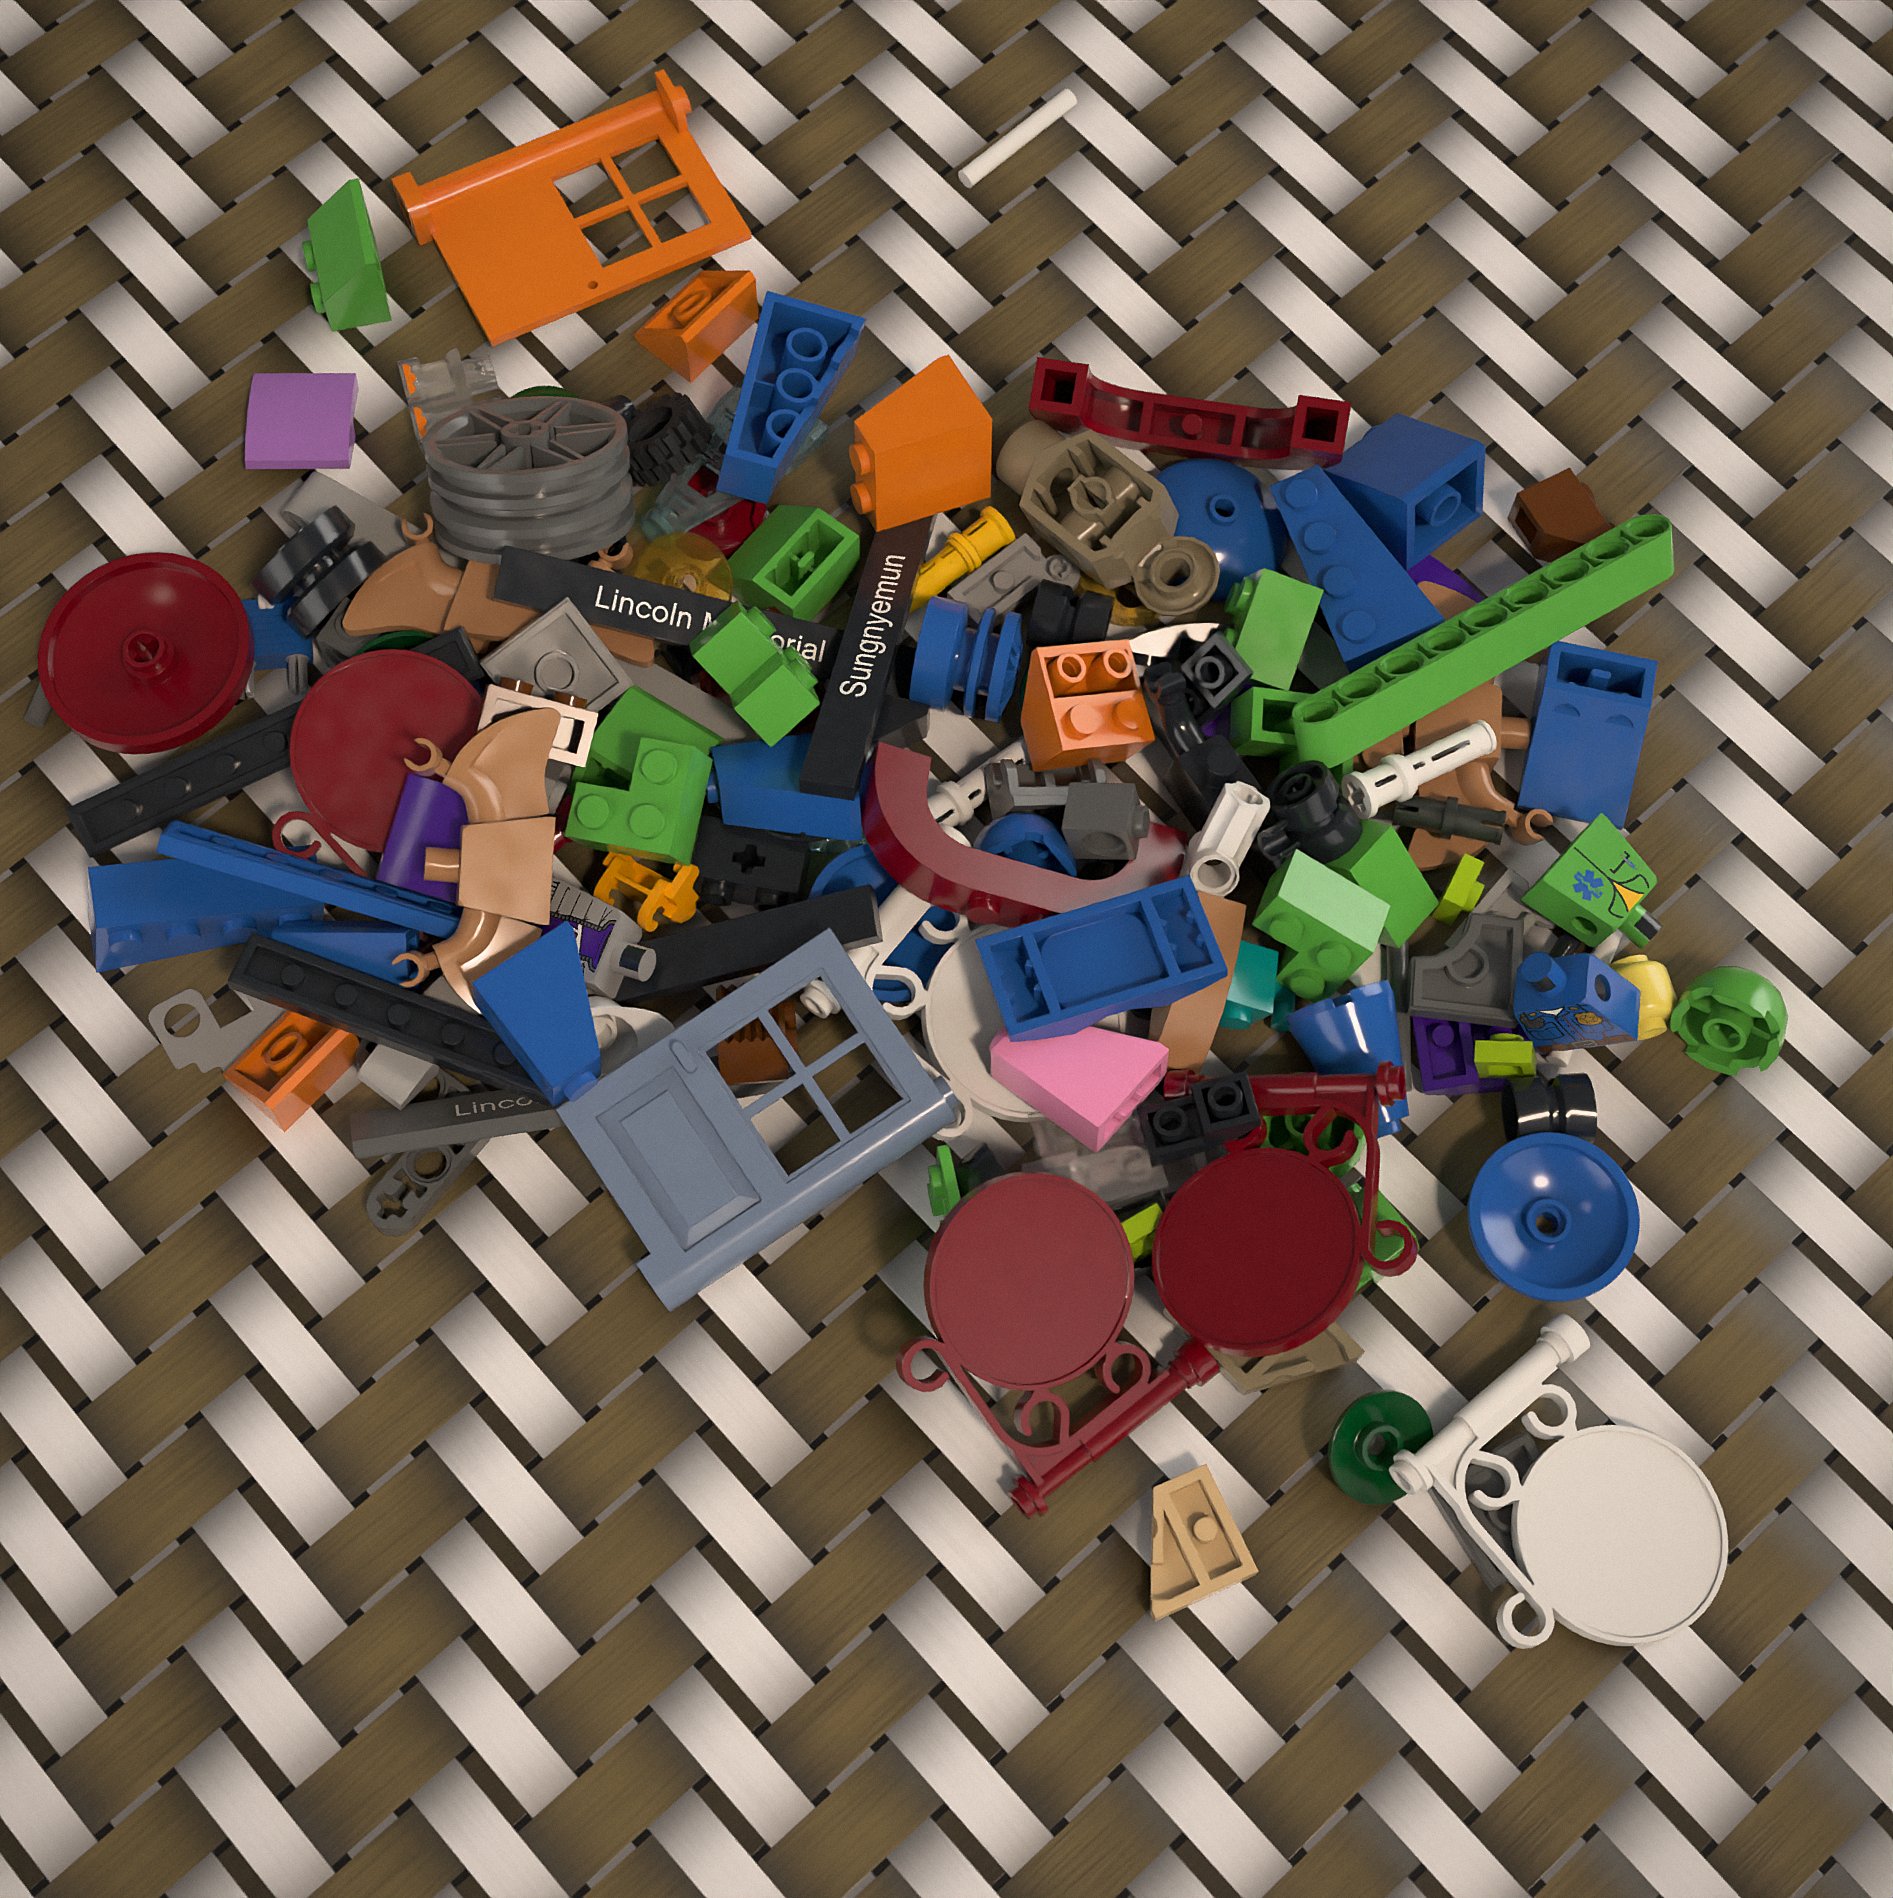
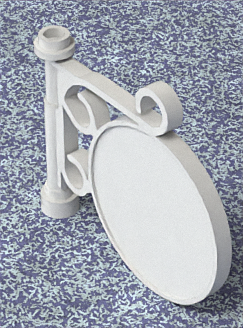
M944 823L938 824L951 838L965 846L971 847L969 841L958 830ZM898 884L878 908L883 942L849 950L846 953L871 990L874 979L899 980L909 987L912 997L911 1003L908 1006L895 1007L887 1002L882 1005L892 1020L908 1018L914 1012L921 1010L923 1038L935 1069L915 1052L914 1054L932 1081L942 1075L959 1100L960 1104L957 1107L961 1113V1122L957 1128H943L932 1137L941 1141H951L960 1137L969 1129L973 1122V1107L990 1116L1008 1121L1039 1122L1049 1120L991 1077V1052L989 1047L995 1035L1004 1026L977 951L975 939L1011 928L997 924H985L970 931L967 916L954 913L956 919L955 928L947 932L939 931L929 921H924L918 930L926 940L933 944L941 945L951 942L955 943L937 963L924 990L921 980L911 970L882 965L924 913L934 906L916 897ZM815 979L803 987L804 992L800 999L815 1015L826 1018L830 1013L836 1014L840 1011L841 1006L823 979L821 981ZM1124 1012L1108 1016L1091 1025V1027L1124 1034Z
M1558 1313L1541 1327V1336L1530 1350L1458 1411L1453 1417L1454 1420L1414 1455L1405 1449L1396 1453L1393 1458L1394 1464L1389 1468V1471L1397 1485L1410 1495H1414L1418 1490L1426 1492L1433 1485L1453 1508L1458 1520L1467 1533L1517 1589L1519 1593L1502 1603L1496 1618L1500 1634L1510 1645L1526 1649L1533 1648L1546 1641L1553 1632L1554 1618L1573 1632L1596 1642L1617 1646L1650 1644L1670 1637L1691 1625L1705 1612L1716 1596L1725 1574L1728 1557V1534L1724 1513L1712 1485L1701 1469L1682 1450L1669 1441L1648 1431L1621 1425H1601L1577 1431L1575 1425L1577 1411L1571 1395L1562 1387L1553 1384L1542 1385V1382L1558 1369L1556 1365L1560 1366L1564 1362L1568 1364L1573 1363L1590 1348L1589 1338L1583 1328L1570 1316ZM1542 1397L1552 1399L1561 1409L1562 1419L1559 1426L1550 1427L1544 1425L1532 1411L1521 1419L1527 1431L1535 1437L1544 1440L1556 1439L1558 1442L1547 1448L1532 1463L1520 1483L1518 1473L1512 1463L1504 1457L1480 1451L1479 1449L1536 1399ZM1469 1463L1495 1469L1504 1479L1505 1489L1500 1498L1488 1497L1480 1490H1476L1469 1495L1468 1499L1477 1508L1487 1511L1498 1510L1505 1505L1513 1504L1511 1536L1518 1567L1482 1527L1470 1510L1465 1494V1475ZM1524 1599L1535 1610L1540 1623L1538 1632L1535 1636L1531 1637L1521 1635L1514 1628L1511 1619L1512 1610Z

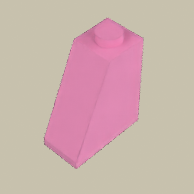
M1003 1026L995 1035L989 1047L991 1052V1077L1095 1153L1104 1146L1165 1078L1169 1049L1159 1042L1091 1026L1073 1035L1021 1042H1010L1005 1026Z

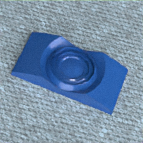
M1190 875L975 939L977 951L1010 1042L1034 1041L1073 1035L1114 1014L1131 1009L1165 1007L1228 976V968Z

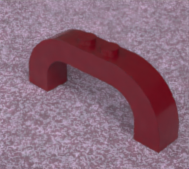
M1037 357L1028 409L1032 417L1046 422L1057 431L1076 436L1092 429L1115 447L1192 459H1218L1240 466L1306 470L1317 464L1321 469L1338 465L1342 461L1352 402L1298 395L1297 405L1288 408L1242 406L1129 389L1097 378L1092 374L1089 364Z
M879 742L865 763L859 786L861 825L867 842L879 863L893 879L916 897L936 907L965 915L975 923L997 924L1012 929L1174 880L1180 874L1184 861L1187 832L1151 821L1148 837L1146 839L1140 838L1137 859H1115L1113 875L1101 880H1083L965 846L942 830L930 811L927 800V783L931 757Z

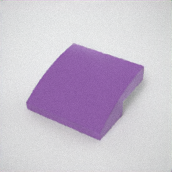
M254 373L246 423V469H350L356 438L353 424L359 390L356 373Z

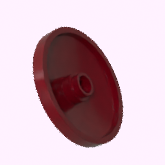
M163 552L134 554L118 558L94 569L77 581L61 597L53 608L42 631L38 649V673L43 692L51 707L64 724L83 740L99 748L116 753L132 755L159 753L175 749L201 737L215 727L232 710L246 688L252 672L255 656V635L251 619L244 604L229 582L217 571L198 560L183 555Z

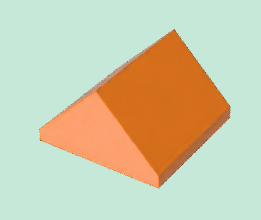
M750 270L700 271L640 327L633 336L638 343L688 382L692 383L759 319L756 278Z
M287 1010L222 1075L281 1130L286 1132L357 1061L356 1050L360 1043L354 1034Z

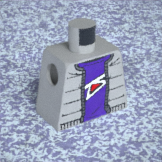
M552 878L549 925L533 924V926L543 929L540 938L565 921H568L573 927L588 997L601 996L614 999L624 976L640 981L648 980L655 968L656 953L653 949L637 945L642 937V928L619 909L559 878Z

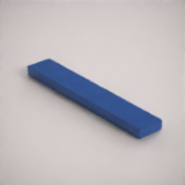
M177 820L172 821L161 833L156 850L160 854L445 939L454 935L464 907L456 906L454 903Z

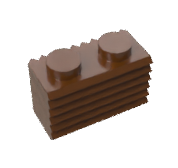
M720 984L716 989V1003L739 987L731 984L726 988ZM784 1000L768 1012L798 1055L795 1000ZM756 1018L717 1044L720 1075L728 1086L784 1082L789 1079L788 1061L759 1018Z

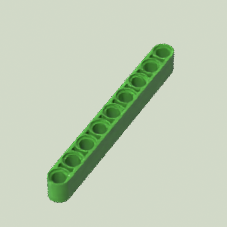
M1645 514L1631 518L1300 701L1292 710L1300 762L1315 760L1323 762L1328 768L1337 766L1667 580L1673 575L1675 570L1671 521L1665 516L1658 514Z

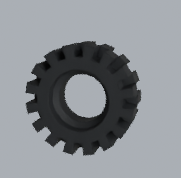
M675 392L672 397L669 394L662 395L658 403L654 399L646 403L647 408L641 412L637 409L632 414L634 419L626 421L628 431L627 445L630 453V468L628 472L639 486L644 487L647 484L649 487H654L659 480L662 484L669 482L672 474L676 473L679 476L684 473L685 469L683 467L688 463L694 465L699 460L696 454L705 453L709 447L706 442L712 439L710 426L686 394L682 395L680 392Z

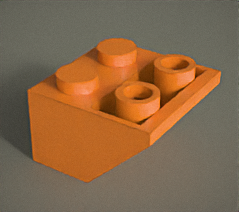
M1129 639L1038 647L1032 651L1020 721L1033 772L1088 765V759H1100L1102 764L1125 761L1155 741Z

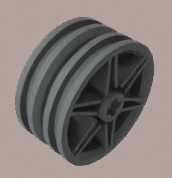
M531 396L497 400L460 410L441 419L427 431L423 439L424 456L427 461V479L432 488L430 502L434 515V532L438 543L444 549L459 557L500 565L505 545L563 560H570L597 552L614 544L631 530L636 518L634 501L632 499V478L628 472L630 468V453L627 445L628 431L625 419L617 411L600 403L558 396Z

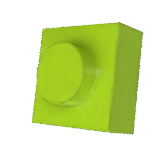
M1464 853L1452 872L1438 901L1440 904L1435 908L1431 917L1451 926L1461 910L1467 913L1472 912L1485 886L1476 881L1485 862Z
M1507 1033L1494 1034L1490 1036V1040H1475L1474 1062L1480 1078L1506 1079L1536 1076L1537 1057L1532 1041H1524L1523 1037Z
M1157 1203L1121 1223L1127 1235L1134 1262H1139L1152 1255L1155 1232L1163 1214Z

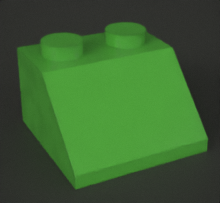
M359 178L351 179L307 219L311 240L302 242L308 271H317L319 282L310 283L314 306L317 314L326 312L332 332L392 321L376 239Z

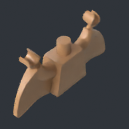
M423 513L427 530L421 535L409 532L406 519L404 518L401 522L403 537L412 547L390 558L365 581L353 598L343 618L342 624L346 634L349 636H362L395 631H421L438 637L455 628L464 626L479 659H483L542 614L492 601L499 565L469 560L465 571L452 567L444 562L438 546L435 543H431L434 538V525L431 516ZM627 542L618 555L608 556V550L612 546L610 545L599 550V559L597 561L591 560L587 566L614 572L612 569H623L632 561L633 549ZM590 625L614 658L643 668L651 667L655 662L653 640Z
M1422 581L1417 585L1445 618V621L1477 604L1457 591L1432 582ZM1548 647L1525 659V661L1529 663L1542 661ZM1495 677L1410 724L1409 736L1406 739L1405 755H1409L1437 740L1465 729L1478 720L1488 723L1496 736V749L1487 755L1484 754L1450 772L1419 785L1416 796L1447 801V797L1451 796L1459 798V804L1496 811H1507L1505 823L1512 827V834L1519 844L1525 846L1534 845L1545 840L1544 837L1532 831L1530 822L1538 827L1545 828L1553 824L1552 816L1543 809H1534L1526 814L1514 810L1515 804L1501 796L1495 790L1490 773L1500 758L1501 748L1527 750L1531 735V722L1529 718L1502 716V690L1498 686L1493 685ZM1451 751V752H1449V753H1447V754H1445V755H1443V756H1441V757H1439V758L1434 759L1433 761H1436V760H1438V759H1440V758H1442V757H1444V756H1446V755H1448V754H1451V753H1453V752H1455V751ZM1486 825V826L1501 828V827H1497V826ZM1415 828L1407 851L1421 872L1459 863L1464 853L1473 856L1484 849L1490 842L1451 835L1450 840L1439 838L1440 833Z
M554 708L531 710L515 714L490 725L473 737L462 748L453 763L444 759L440 749L428 739L417 738L414 740L420 746L430 749L432 756L430 761L422 766L415 765L410 760L404 758L406 765L415 773L424 777L432 776L435 773L444 777L442 784L455 790L462 796L466 806L469 825L460 827L459 849L426 847L424 881L457 883L456 906L464 907L454 935L447 940L432 945L433 952L424 955L422 952L415 950L407 951L394 959L392 965L405 959L413 960L419 970L416 978L406 980L400 983V986H415L428 977L430 970L440 967L444 977L456 994L474 1010L483 1015L474 1004L472 982L540 938L543 929L528 923L549 925L556 817H532L549 813L544 779L548 756L560 724L561 715L558 710Z

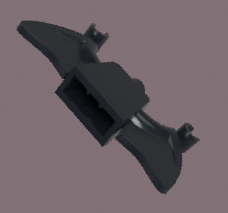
M1168 661L1146 668L1143 676L1139 677L1152 729L1173 760L1162 783L1197 832L1202 830L1225 783L1232 784L1240 781L1255 787L1264 796L1262 787L1226 737L1219 733L1209 739L1206 738L1196 722L1183 692L1186 688V679L1178 672L1172 673V666ZM1264 818L1243 859L1259 878L1265 889L1270 877L1287 860L1292 851L1301 846L1298 841L1293 842L1286 836L1284 828L1289 825L1286 818H1282L1273 825Z

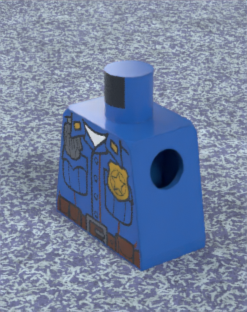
M1535 952L1529 955L1517 968L1513 1009L1516 1019L1528 1039L1533 1042L1534 1049L1539 1054L1637 1041L1641 991L1593 954L1581 953L1551 958L1545 952Z

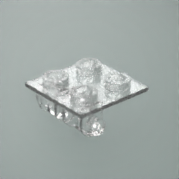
M1137 1109L1097 1153L1086 1147L1040 1112L1028 1114L1035 1138L1032 1141L1037 1161L1042 1160L1046 1173H1052L1078 1182L1095 1192L1106 1203L1138 1193L1168 1187L1162 1165L1151 1167Z

